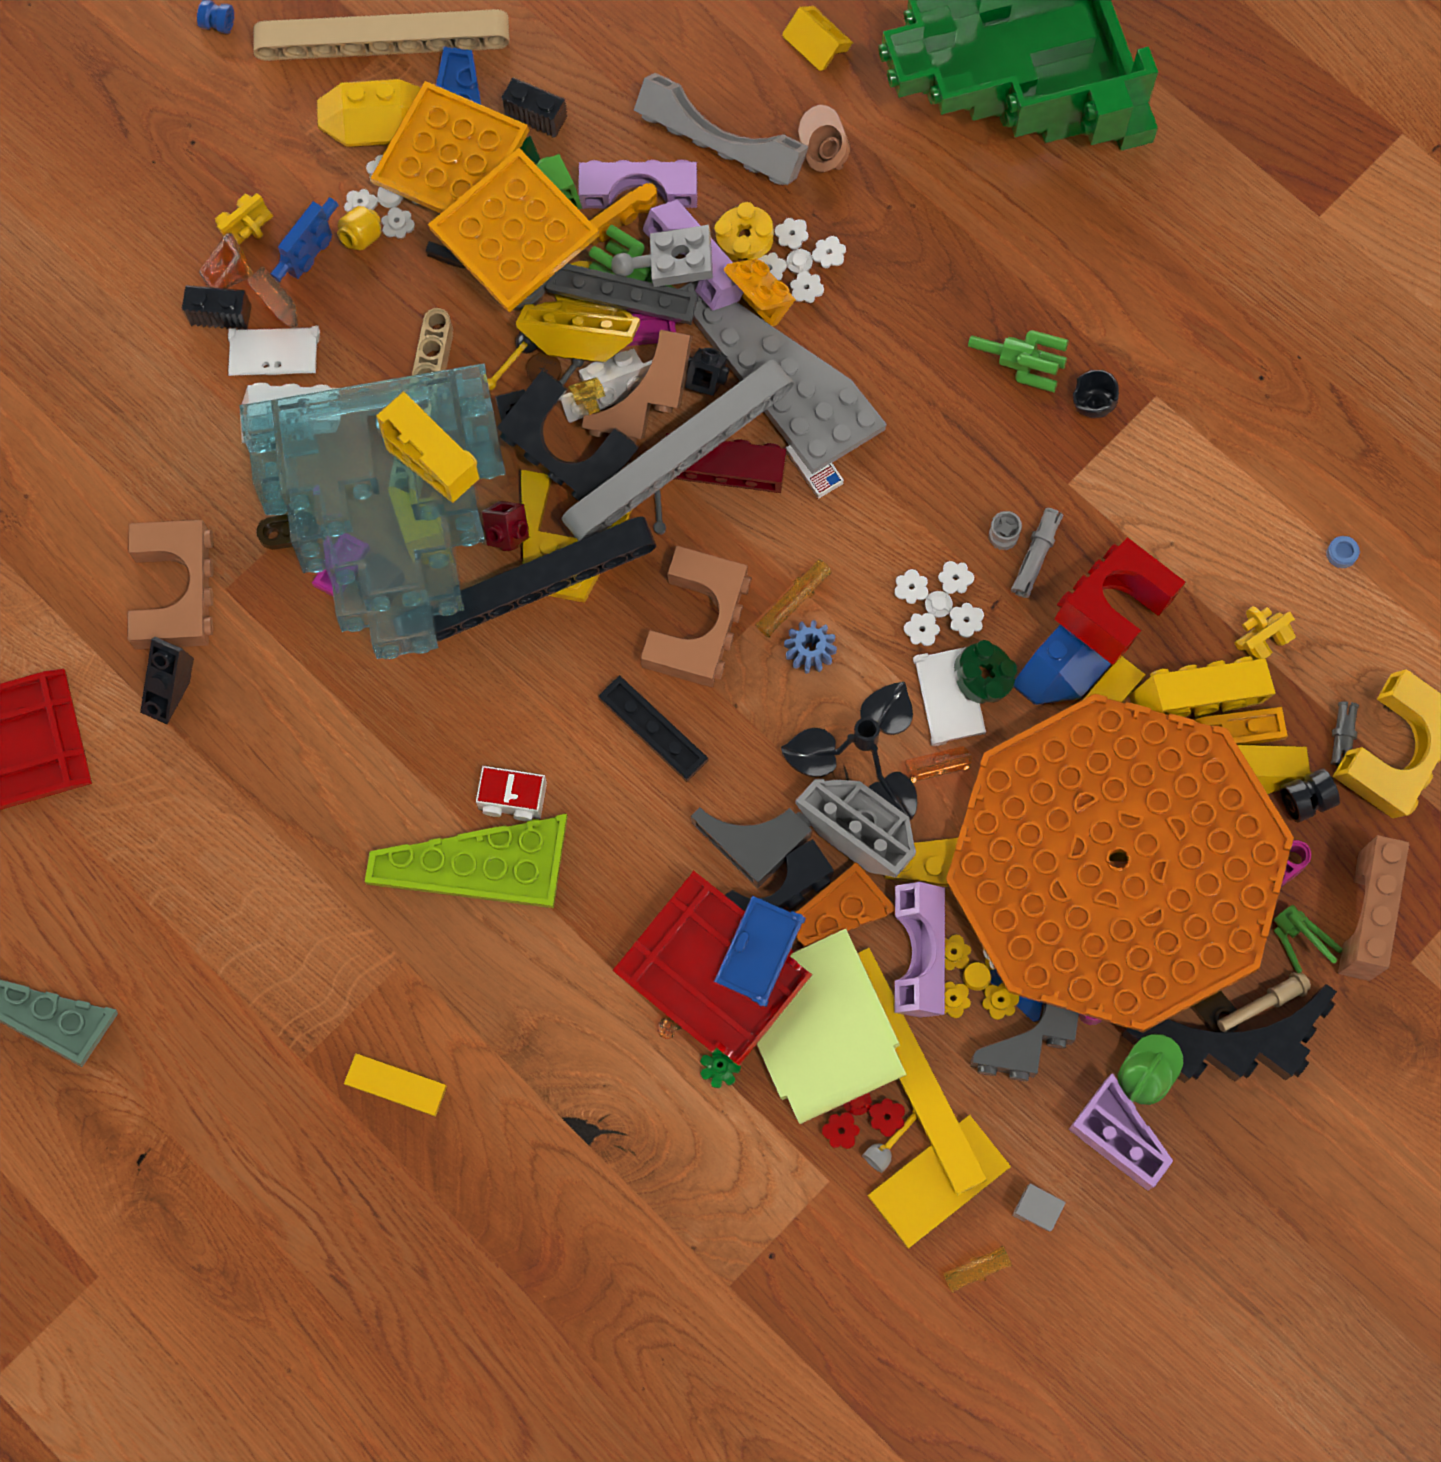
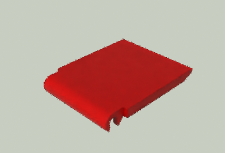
M63 668L43 671L1 683L0 810L92 784L66 670Z
M693 871L612 971L712 1053L718 1048L740 1066L811 978L812 974L790 957L794 952L790 949L768 999L767 1007L759 1006L751 998L714 982L745 911L702 876Z

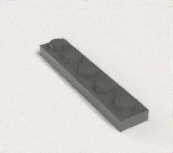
M571 264L564 265L550 277L546 287L548 293L688 325L692 324L698 301V293L668 286L654 287L653 283Z

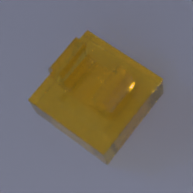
M597 377L568 386L575 404H583L588 415L600 412L597 399L604 397L605 392Z

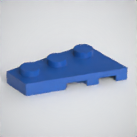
M444 47L436 86L481 105L472 50Z

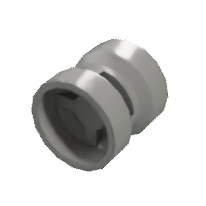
M1010 511L997 513L993 517L988 533L990 543L1000 550L1013 548L1017 544L1022 529L1020 518Z

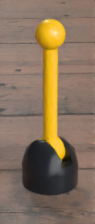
M521 331L515 338L517 349L492 378L486 379L484 383L486 389H495L497 380L521 353L529 354L538 348Z

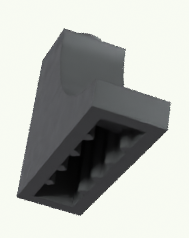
M701 808L691 815V823L757 889L786 862V855L804 845L812 835L810 821L801 812L798 811L795 814L790 808L768 822L747 826L725 823L710 816Z

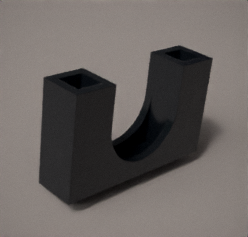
M542 370L497 428L502 432L499 437L512 447L516 444L526 451L523 456L537 467L540 463L550 470L547 475L560 486L565 482L573 489L571 495L580 501L621 471L640 446L618 428H614L598 450L587 460L567 462L553 455L545 443L543 427L548 414L563 397L568 388L546 370Z

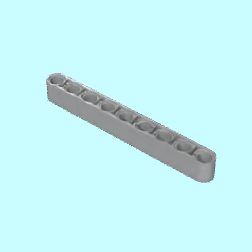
M775 360L768 361L572 506L563 515V523L578 541L607 529L784 397L794 386L793 380Z

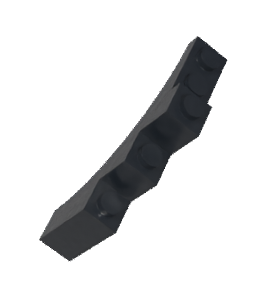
M1326 984L1300 1010L1290 1017L1270 1026L1245 1032L1217 1033L1190 1028L1167 1019L1145 1032L1126 1028L1122 1036L1133 1045L1141 1038L1151 1034H1162L1172 1038L1179 1045L1183 1054V1067L1178 1076V1079L1183 1083L1187 1082L1191 1077L1195 1080L1199 1078L1208 1065L1204 1062V1059L1234 1082L1242 1076L1247 1079L1259 1064L1254 1060L1255 1058L1281 1078L1287 1080L1293 1075L1299 1077L1308 1066L1309 1061L1305 1058L1311 1050L1300 1042L1302 1041L1306 1044L1317 1030L1313 1024L1318 1017L1325 1018L1333 1009L1336 1003L1332 1001V998L1337 991Z

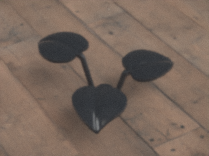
M905 682L885 686L868 696L861 706V719L855 724L854 734H849L839 748L835 749L836 741L833 735L822 728L806 729L781 747V752L786 761L795 770L810 777H823L832 773L837 765L835 755H840L851 743H854L862 751H871L877 778L880 782H875L868 788L906 814L910 821L913 819L918 804L916 788L911 779L901 772H893L886 778L883 777L877 747L880 730L887 735H896L904 732L911 725L913 707Z

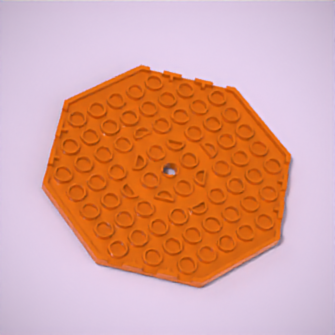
M1093 694L983 753L980 769L974 783L946 882L1008 993L1145 1032L1259 970L1294 837L1227 728L1201 724L1186 717L1171 713L1167 715L1152 711L1148 707L1129 702L1122 703L1107 699V696ZM1121 852L1127 856L1128 863L1124 868H1116L1110 864L1109 858L1113 853Z

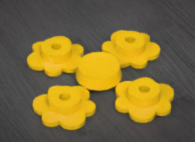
M955 934L949 940L945 938V969L949 971L955 967L964 969V984L955 986L953 982L945 983V1014L948 1013L952 1018H960L963 1015L964 1009L969 1008L971 1005L970 999L967 998L969 989L974 991L985 989L986 999L983 1000L982 1005L986 1010H989L990 1016L995 1020H1000L1005 1015L1012 1016L1015 1013L1014 1006L1019 1002V996L1008 993L1003 983L999 987L989 985L991 982L990 970H995L990 967V960L986 958L985 965L979 962L969 964L968 955L971 953V947L964 944L963 937ZM950 997H955L956 1000L952 1001ZM999 998L1003 999L1002 1003L998 1001Z

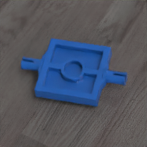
M329 197L323 206L313 201L279 244L278 248L281 253L279 263L269 274L273 280L280 283L287 272L296 279H299L303 272L310 270L314 263V258L320 250H324L329 245L332 238V232L328 223L329 217L339 206L334 199Z

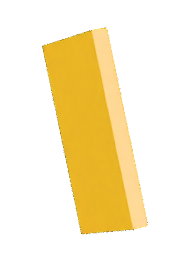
M971 1115L962 1120L959 1125L987 1181L957 1195L931 1145L867 1196L908 1249L1011 1167Z

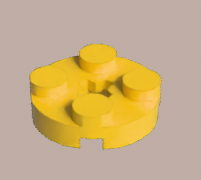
M743 202L738 207L727 211L716 222L717 245L731 260L738 261L737 258H747V260L759 259L771 249L773 244L774 227L772 219L761 208L754 207L752 203ZM745 229L750 231L749 237L745 235L739 237L740 231Z

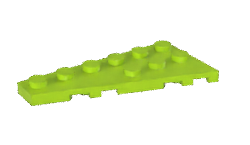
M567 814L557 815L555 818L536 819L513 826L504 825L457 834L458 836L450 838L431 839L429 842L373 850L369 853L365 883L366 885L554 908L568 816Z

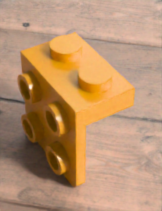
M757 258L729 263L724 268V272L743 291L742 297L771 326H776L796 300L789 293V288L772 275L768 265Z

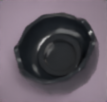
M1090 370L1077 378L1076 388L1073 392V404L1080 414L1089 418H1104L1116 408L1119 400V386L1113 374L1104 370Z

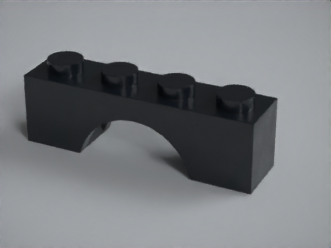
M812 839L786 855L787 877L781 888L774 894L759 899L782 909L787 906L790 910L805 900L803 895L813 889L815 892H819L831 884L830 878L833 877L834 869ZM734 890L725 894L742 910L746 911L751 898L742 896Z

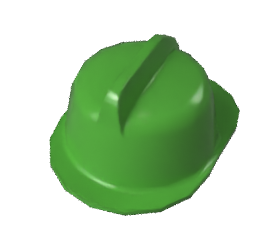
M1162 1034L1148 1035L1141 1038L1135 1044L1118 1073V1084L1129 1100L1131 1099L1132 1102L1151 1105L1159 1102L1166 1096L1183 1067V1054L1179 1045L1172 1038Z

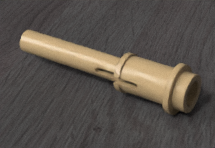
M1295 972L1291 973L1289 979L1267 989L1266 995L1218 1020V1027L1222 1032H1225L1273 1005L1280 1007L1283 1003L1298 995L1301 997L1307 995L1308 990L1311 988L1309 979L1302 972L1298 974Z

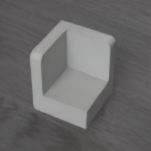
M1029 1184L1026 1186L1012 1216L1023 1222L1028 1220L1047 1231H1052L1066 1202Z

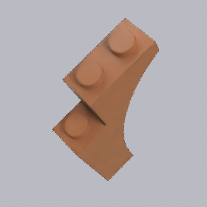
M660 330L652 364L641 383L617 405L596 414L585 415L582 428L590 429L589 435L607 438V433H611L614 428H618L635 443L637 438H645L651 403L655 404L654 410L672 413L673 408L681 407L693 335Z

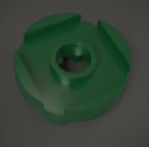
M981 640L968 646L958 655L954 664V672L957 670L959 678L956 681L957 685L967 698L981 704L985 702L995 703L1007 696L1012 690L1015 675L1017 674V665L1014 661L1010 660L1009 656L1001 648L988 640ZM979 667L986 668L990 673V677L988 676L984 679L981 676L982 670Z

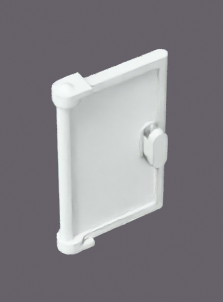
M312 326V328L251 330L229 328V376L316 373L317 343L320 336L319 326Z
M967 647L931 655L925 653L913 657L932 738L930 739L931 746H940L947 744L948 741L986 733L980 703L967 698L961 692L956 682L959 678L957 670L954 672V664L958 655Z

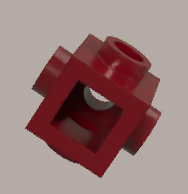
M498 501L482 511L487 546L498 547L502 551H512L517 549L519 544L529 539V527L524 504Z

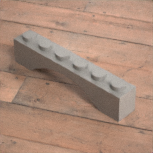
M657 73L644 78L634 107V111L642 114L641 117L651 123L659 122L667 126L669 132L688 136L693 139L692 142L704 148L710 147L718 151V155L728 160L735 159L743 163V166L749 171L762 172L770 176L769 179L779 185H788L797 179L809 146L784 134L771 138L753 139L723 131L710 123L696 110L680 84Z

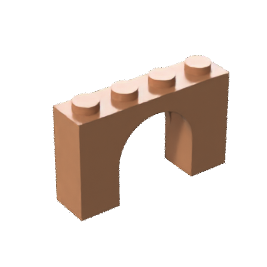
M203 520L129 524V554L136 563L173 561L187 567L190 573L188 590L176 604L163 609L128 611V641L135 650L150 649L153 637H157L177 647L209 645V635H213L214 631L213 619L209 617V606H213L214 602L213 590L211 587L209 588V577H213L214 573L213 561L209 559V548H213L214 539L212 530H208Z
M676 546L668 571L669 584L697 591L708 596L715 603L719 617L713 629L697 639H680L650 630L641 656L642 668L713 688L715 679L721 680L725 661H721L724 650L730 651L734 638V633L730 632L733 622L738 623L743 609V605L739 604L741 595H747L752 577L748 576V565Z
M1377 835L1358 852L1354 883L1365 885L1364 902L1354 934L1343 943L1338 974L1371 981L1389 968L1410 842Z

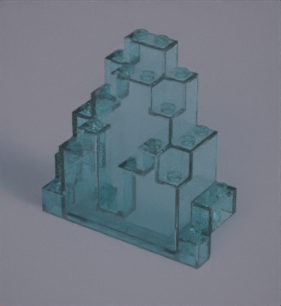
M485 363L240 405L242 432L250 453L253 485L265 515H283L288 512L291 543L303 573H319L325 569L327 570L332 583L336 618L341 631L357 632L369 627L371 644L377 659H394L399 655L408 653L423 654L431 649L439 648L434 616H449L458 611L465 610L455 547L473 546L479 542H485V534L477 483L475 482L454 503L449 501L387 451L376 415L404 391L463 450L469 451L478 462L476 466L480 479H492L499 475H505L501 442L494 416Z

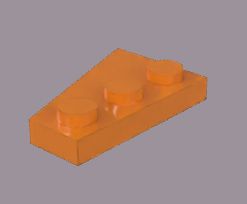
M856 862L796 912L806 917V920L801 925L795 939L805 948L843 929H847L849 932L895 914V906Z

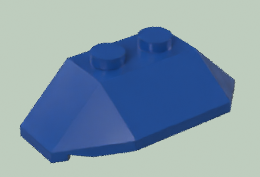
M1060 624L1016 677L1013 688L1034 705L1078 700L1083 697L1111 663Z

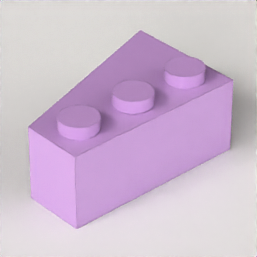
M1111 1074L1106 1078L1068 1130L1148 1191L1155 1187L1173 1160L1151 1128L1141 1118L1131 1099L1129 1100L1115 1076Z

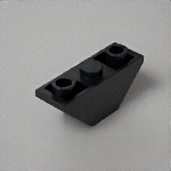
M157 637L151 639L140 713L168 725L190 683L194 658L182 648Z

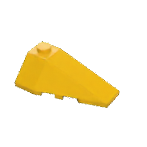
M1238 745L1267 794L1280 791L1281 785L1297 778L1304 781V776L1310 773L1307 747Z

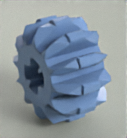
M815 620L811 621L808 628L802 621L798 626L799 631L791 628L789 630L791 639H787L784 642V647L789 649L786 652V659H795L793 662L795 669L799 668L802 664L805 665V673L810 672L811 666H814L818 672L822 671V663L830 665L832 663L830 655L836 654L837 647L832 644L835 642V635L827 634L828 626L826 625L817 629V622ZM812 643V647L815 644L816 649L809 651V647L805 649V644Z

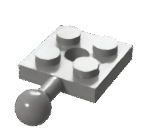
M709 225L650 234V255L632 258L627 253H618L611 262L613 273L624 277L629 276L634 269L651 267L654 287L713 278ZM680 253H687L686 257L682 259L675 258Z

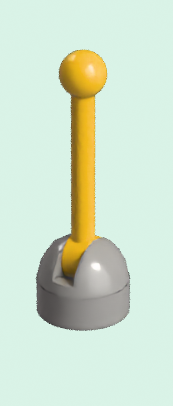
M914 1109L912 1115L905 1121L904 1127L898 1129L885 1145L874 1144L862 1155L866 1162L878 1172L882 1173L889 1166L892 1157L890 1148L918 1118Z

